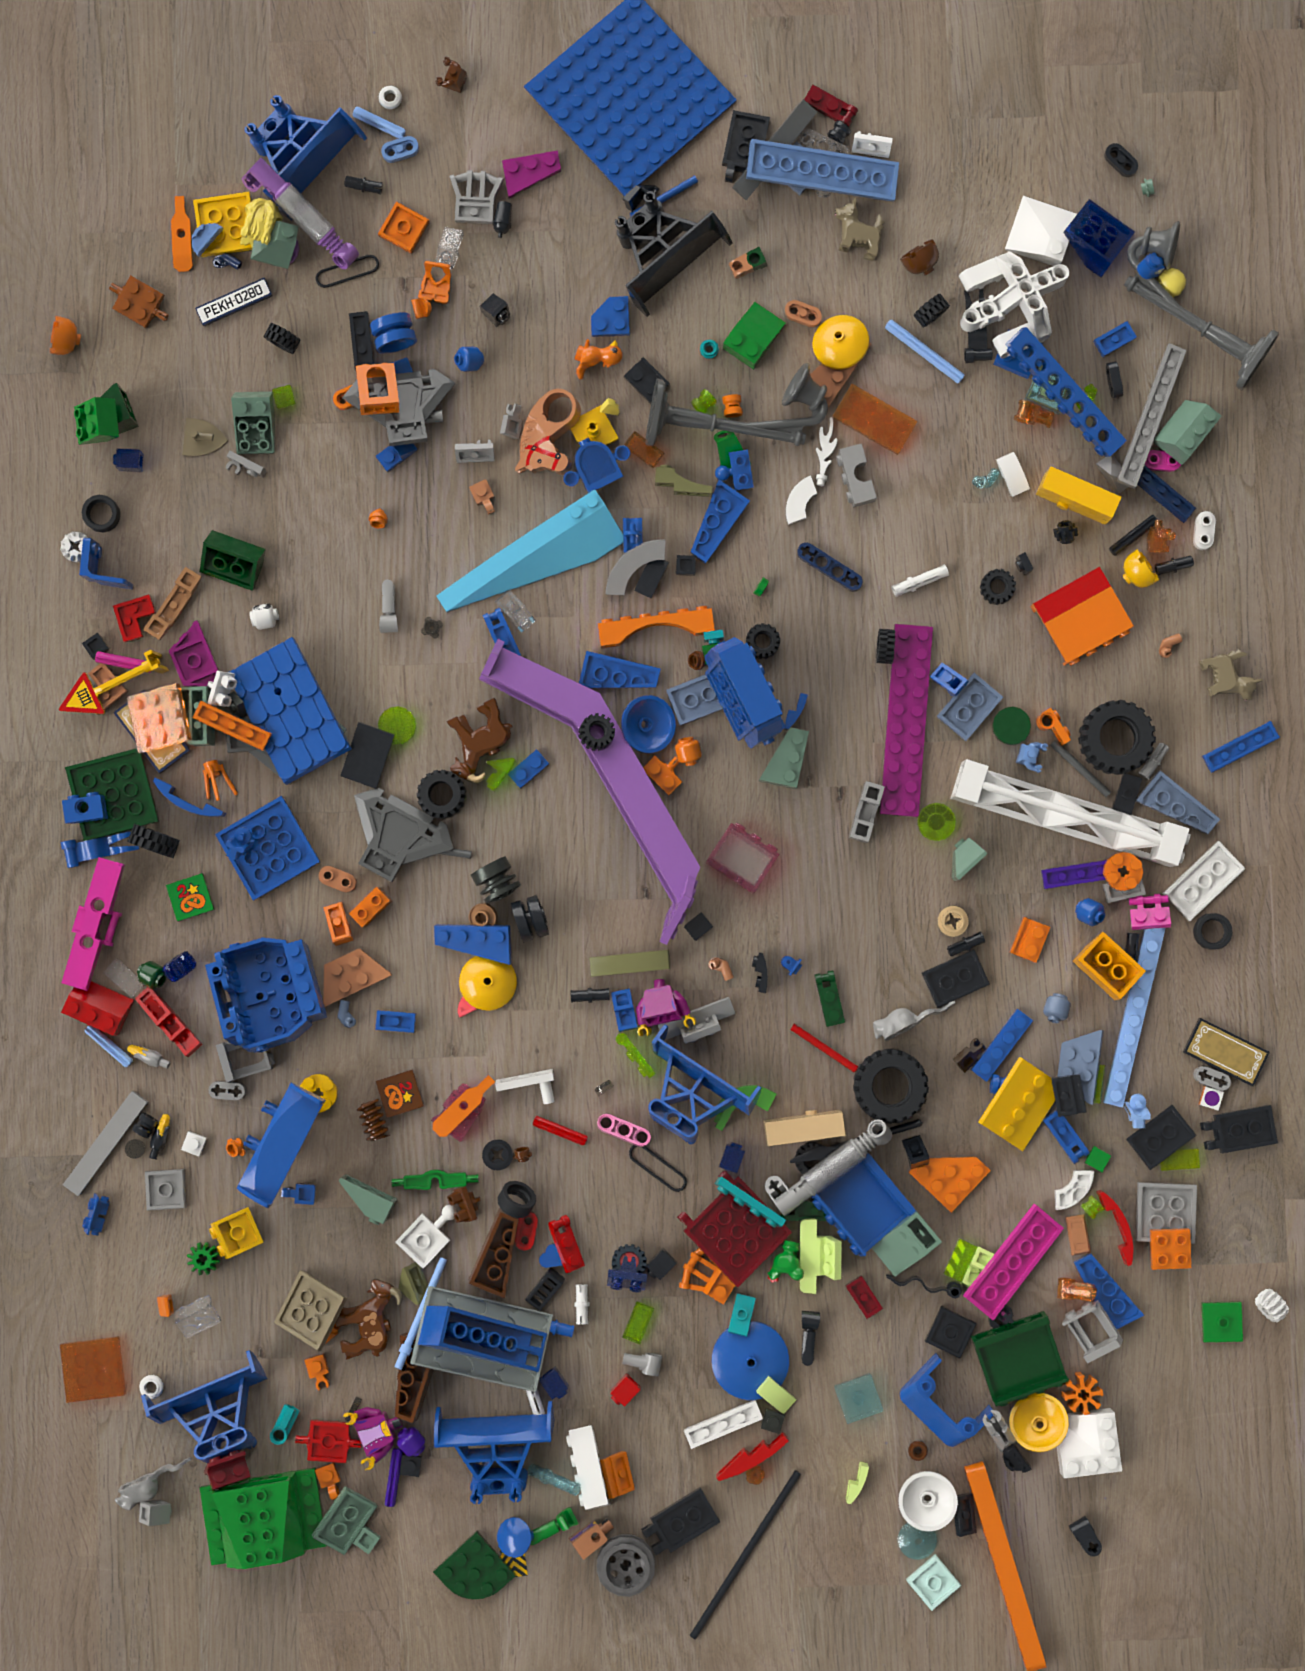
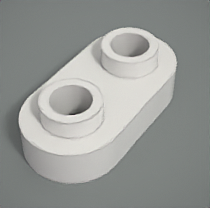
M1201 512L1195 519L1193 544L1199 550L1208 549L1214 542L1216 519L1211 512ZM1208 518L1209 524L1204 523L1203 519ZM1203 536L1207 538L1206 543L1201 540Z

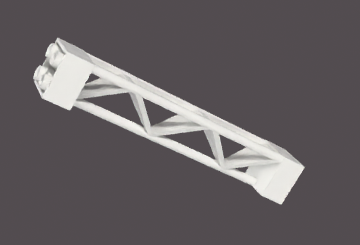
M968 759L961 762L950 799L1114 850L1131 853L1134 856L1164 866L1174 867L1183 862L1185 852H1183L1184 845H1187L1190 840L1189 828L1170 822L1159 824L1119 812L1102 805L989 771V766ZM1012 785L1018 786V787H1021V788H1024V789H1027V790L1019 791L1018 789H1016V788L1013 787ZM1017 802L1028 815L996 806V804ZM1082 807H1085V808H1088V809H1091V810H1095V811H1098V812H1096V813H1090V812H1088L1087 810H1085V809L1082 808ZM1088 824L1098 837L1067 828V826ZM1152 847L1150 853L1137 850L1139 848Z

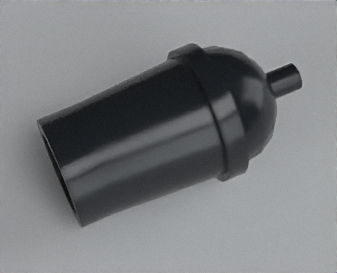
M499 201L497 203L495 218L492 223L494 230L498 233V238H502V234L507 233L511 228L512 204L506 201Z

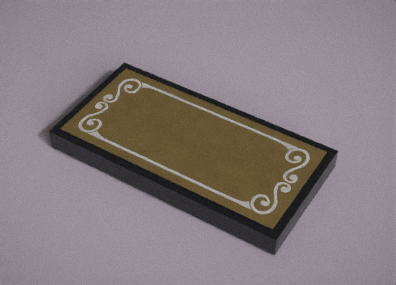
M1198 1018L1183 1050V1053L1254 1087L1270 1053L1202 1018Z

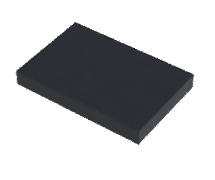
M358 722L350 745L352 749L348 751L340 776L377 789L395 734Z
M974 949L921 972L937 1008L990 985Z
M1171 1105L1145 1124V1128H1140L1129 1136L1126 1141L1147 1168L1152 1170L1197 1135L1176 1108Z

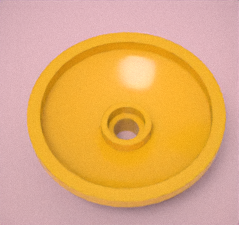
M848 315L834 316L825 320L817 328L813 336V351L819 362L828 368H850L860 362L867 353L869 334L865 325L857 318Z
M474 956L464 965L459 977V987L464 999L473 1007L485 1011L496 1010L506 1005L513 997L517 986L516 973L511 964L508 965L479 956ZM490 978L491 984L485 985L484 979Z
M1034 1393L1028 1395L1026 1399L1016 1402L1010 1413L1009 1424L1015 1440L1022 1447L1033 1452H1047L1063 1442L1068 1432L1069 1420L1067 1412L1059 1400L1049 1394ZM1039 1422L1044 1424L1042 1428L1036 1427Z

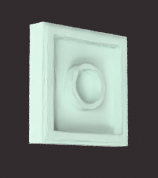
M936 1554L906 1578L909 1585L931 1611L961 1586L959 1581Z

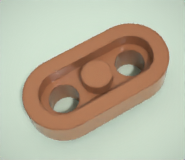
M791 300L785 306V315L789 320L808 327H816L821 322V311L814 306L797 300ZM796 309L797 313L792 314L791 310ZM813 315L815 320L811 321L808 317Z
M325 866L319 872V880L327 886L342 892H351L356 887L357 882L352 874L331 866ZM327 872L331 873L330 879L325 878ZM348 879L349 885L344 886L343 880Z

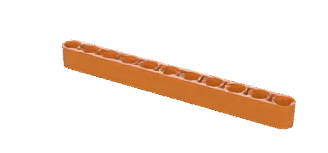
M983 1461L964 1466L1026 1670L1037 1671L1047 1668Z

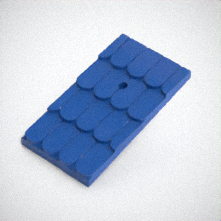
M293 637L230 671L235 674L234 679L237 680V685L234 689L244 702L251 722L254 726L272 734L265 749L284 784L287 785L352 749Z

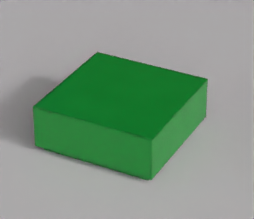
M1093 1146L1084 1163L1103 1172L1111 1155Z

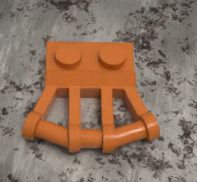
M699 1248L695 1252L692 1251L690 1260L683 1266V1277L679 1287L702 1291L724 1305L735 1285L715 1264L702 1257L704 1253ZM697 1261L714 1270L710 1277L694 1268ZM691 1273L707 1282L706 1285L689 1283Z

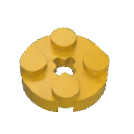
M311 1075L305 1078L300 1087L311 1093L316 1091L317 1088H320V1092H323V1096L320 1097L326 1101L319 1113L330 1109L337 1100V1086L327 1075Z

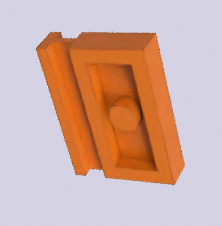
M1023 917L1009 953L1037 963L1050 927Z
M626 1451L618 1452L600 1460L608 1499H614L617 1496L635 1490Z

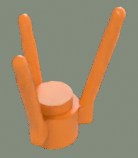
M211 760L203 764L207 799H210L209 779H211L215 798L217 801L220 800L215 780L216 777L220 776L219 772L222 773L234 795H238L224 770L223 764L219 765L218 760Z

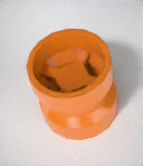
M732 394L722 397L723 404L725 405L724 417L734 418L743 415L742 408L740 407L741 395Z

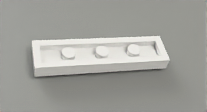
M752 1400L685 1428L684 1433L692 1449L762 1420L763 1417L756 1400Z

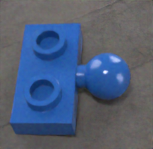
M748 449L729 452L731 468L723 465L717 467L715 470L716 478L725 481L732 475L735 491L754 488Z

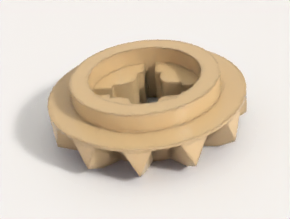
M946 907L938 916V927L947 936H959L968 927V916L960 907ZM950 913L953 918L961 919L955 923V929L952 924H945L950 920Z

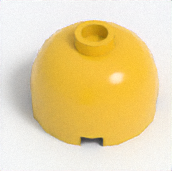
M1136 549L1127 556L1123 565L1125 571L1123 577L1128 584L1133 583L1136 587L1145 588L1159 581L1156 572H1152L1151 564L1143 553L1139 552V549Z

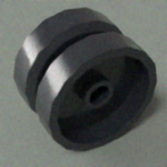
M537 895L527 898V911L521 900L511 903L513 915L523 943L533 940V927L540 938L549 935L547 918Z

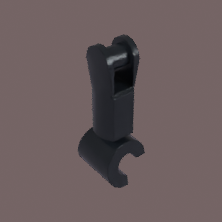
M802 1311L803 1338L801 1359L805 1366L812 1365L814 1361L815 1330H818L820 1312Z

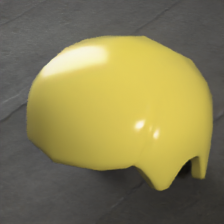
M1175 268L1162 271L1157 279L1172 297L1180 295L1186 285L1184 274Z

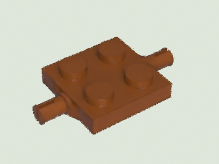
M131 275L122 288L111 283L109 290L118 294V298L112 308L145 328L148 327L150 321L155 316L164 322L167 320L165 317L168 318L169 315L159 310L160 303L165 296L161 292Z

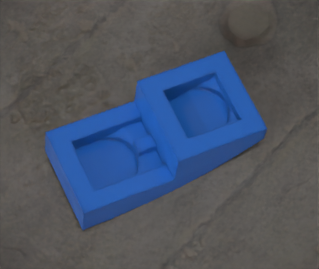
M800 693L796 711L788 710L785 731H788L800 716L808 694Z
M630 989L611 992L619 1032L638 1029Z

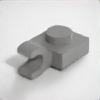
M516 403L514 405H507L506 413L508 415H503L500 434L513 439H519L523 421L518 419L521 405Z

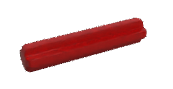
M539 1116L534 1118L533 1126L582 1146L586 1144L587 1135Z

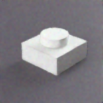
M188 1131L181 1150L201 1156L207 1138Z

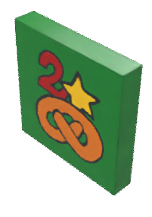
M203 873L166 885L177 922L215 910Z

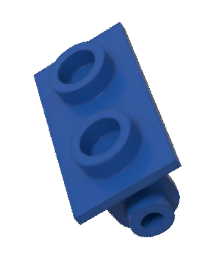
M785 956L781 959V964L789 970L788 975L791 976L792 973L796 975L802 967L800 964L802 959L796 961L790 956Z
M94 1193L93 1198H90L88 1203L89 1214L88 1217L84 1218L82 1225L87 1235H89L90 1231L92 1235L96 1236L99 1235V1232H102L105 1218L98 1216L99 1214H107L110 1204L108 1201L109 1197L101 1196V1199H99V1196Z

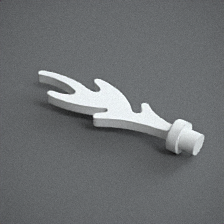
M830 417V428L826 436L823 434V427H820L819 438L822 451L816 448L820 461V474L816 475L818 486H824L825 481H827L828 476L824 474L827 467L831 464V460L825 462V459L833 453L837 445V438L832 443L829 442L833 432L832 417Z

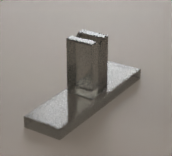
M356 1396L348 1413L357 1411L362 1401L361 1398ZM350 1416L345 1418L347 1421L351 1419Z

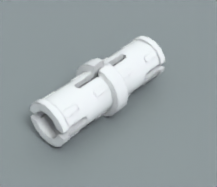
M576 1284V1302H574V1307H576V1324H589L588 1306H590V1302H588V1284Z

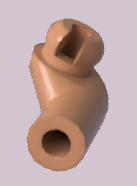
M1179 633L1162 640L1159 648L1160 656L1164 658L1171 656L1173 645L1182 642V637Z
M712 958L709 961V968L722 972L725 981L734 978L727 961L720 958Z

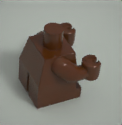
M446 56L443 63L445 66H449L444 81L442 77H437L436 85L461 93L467 79V72L456 61L450 60Z

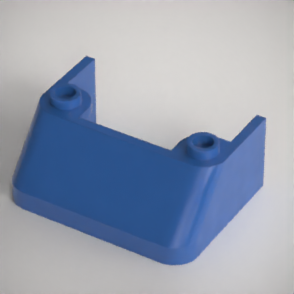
M935 1353L901 1388L899 1395L901 1401L947 1446L954 1447L973 1437L984 1426V1415L986 1414L989 1420L993 1417L991 1412L993 1408L988 1405L975 1419L964 1417L956 1424L929 1398L936 1389L935 1381L929 1374L942 1361L939 1355Z

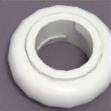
M386 86L379 93V102L386 109H395L402 101L401 92L394 86ZM392 93L396 98L392 102H388L385 100L387 94Z
M155 1375L144 1377L139 1385L141 1394H146L150 1399L159 1397L164 1389L162 1380ZM148 1382L156 1384L157 1389L155 1392L147 1390L146 1385Z

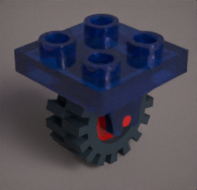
M625 1244L624 1247L620 1246L618 1250H615L612 1257V1270H608L607 1286H611V1289L622 1290V1288H629L632 1292L645 1290L647 1274L643 1273L646 1269L647 1258L639 1246L635 1247L634 1244H631V1246Z

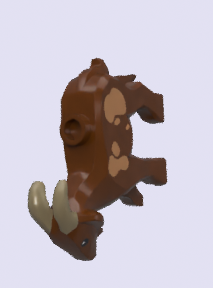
M373 1279L371 1281V1289L367 1293L374 1292L376 1294L375 1297L355 1307H343L336 1321V1327L358 1324L361 1338L354 1343L346 1340L340 1341L342 1353H345L346 1360L359 1356L367 1350H371L374 1356L379 1357V1353L387 1347L388 1331H391L389 1319L385 1320L383 1309L393 1295L397 1299V1305L401 1304L403 1294L400 1289L388 1282Z

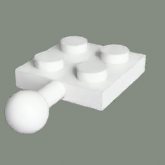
M446 1205L442 1209V1215L435 1223L422 1213L395 1243L419 1266L424 1268L450 1241L440 1228L447 1220L454 1219V1213L457 1212V1209L453 1205Z

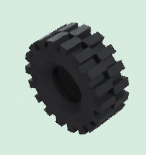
M134 824L127 842L174 858L180 840Z

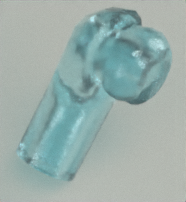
M992 468L987 476H975L972 483L980 489L989 488L993 485L1000 472Z

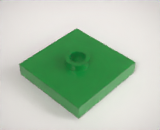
M1201 1302L1204 1343L1243 1342L1242 1302Z

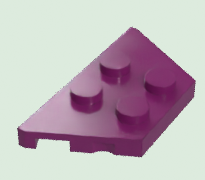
M195 620L188 631L183 633L179 641L169 649V653L184 687H209L208 682H214L216 672L219 669L198 620Z

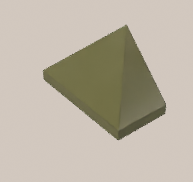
M414 1262L402 1268L398 1289L413 1303L418 1305L422 1302L428 1284L421 1266Z

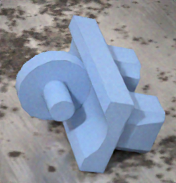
M1134 1094L1130 1097L1129 1102L1124 1101V1108L1128 1113L1129 1121H1132L1133 1128H1145V1120H1150L1151 1114L1146 1107L1145 1097L1141 1094Z

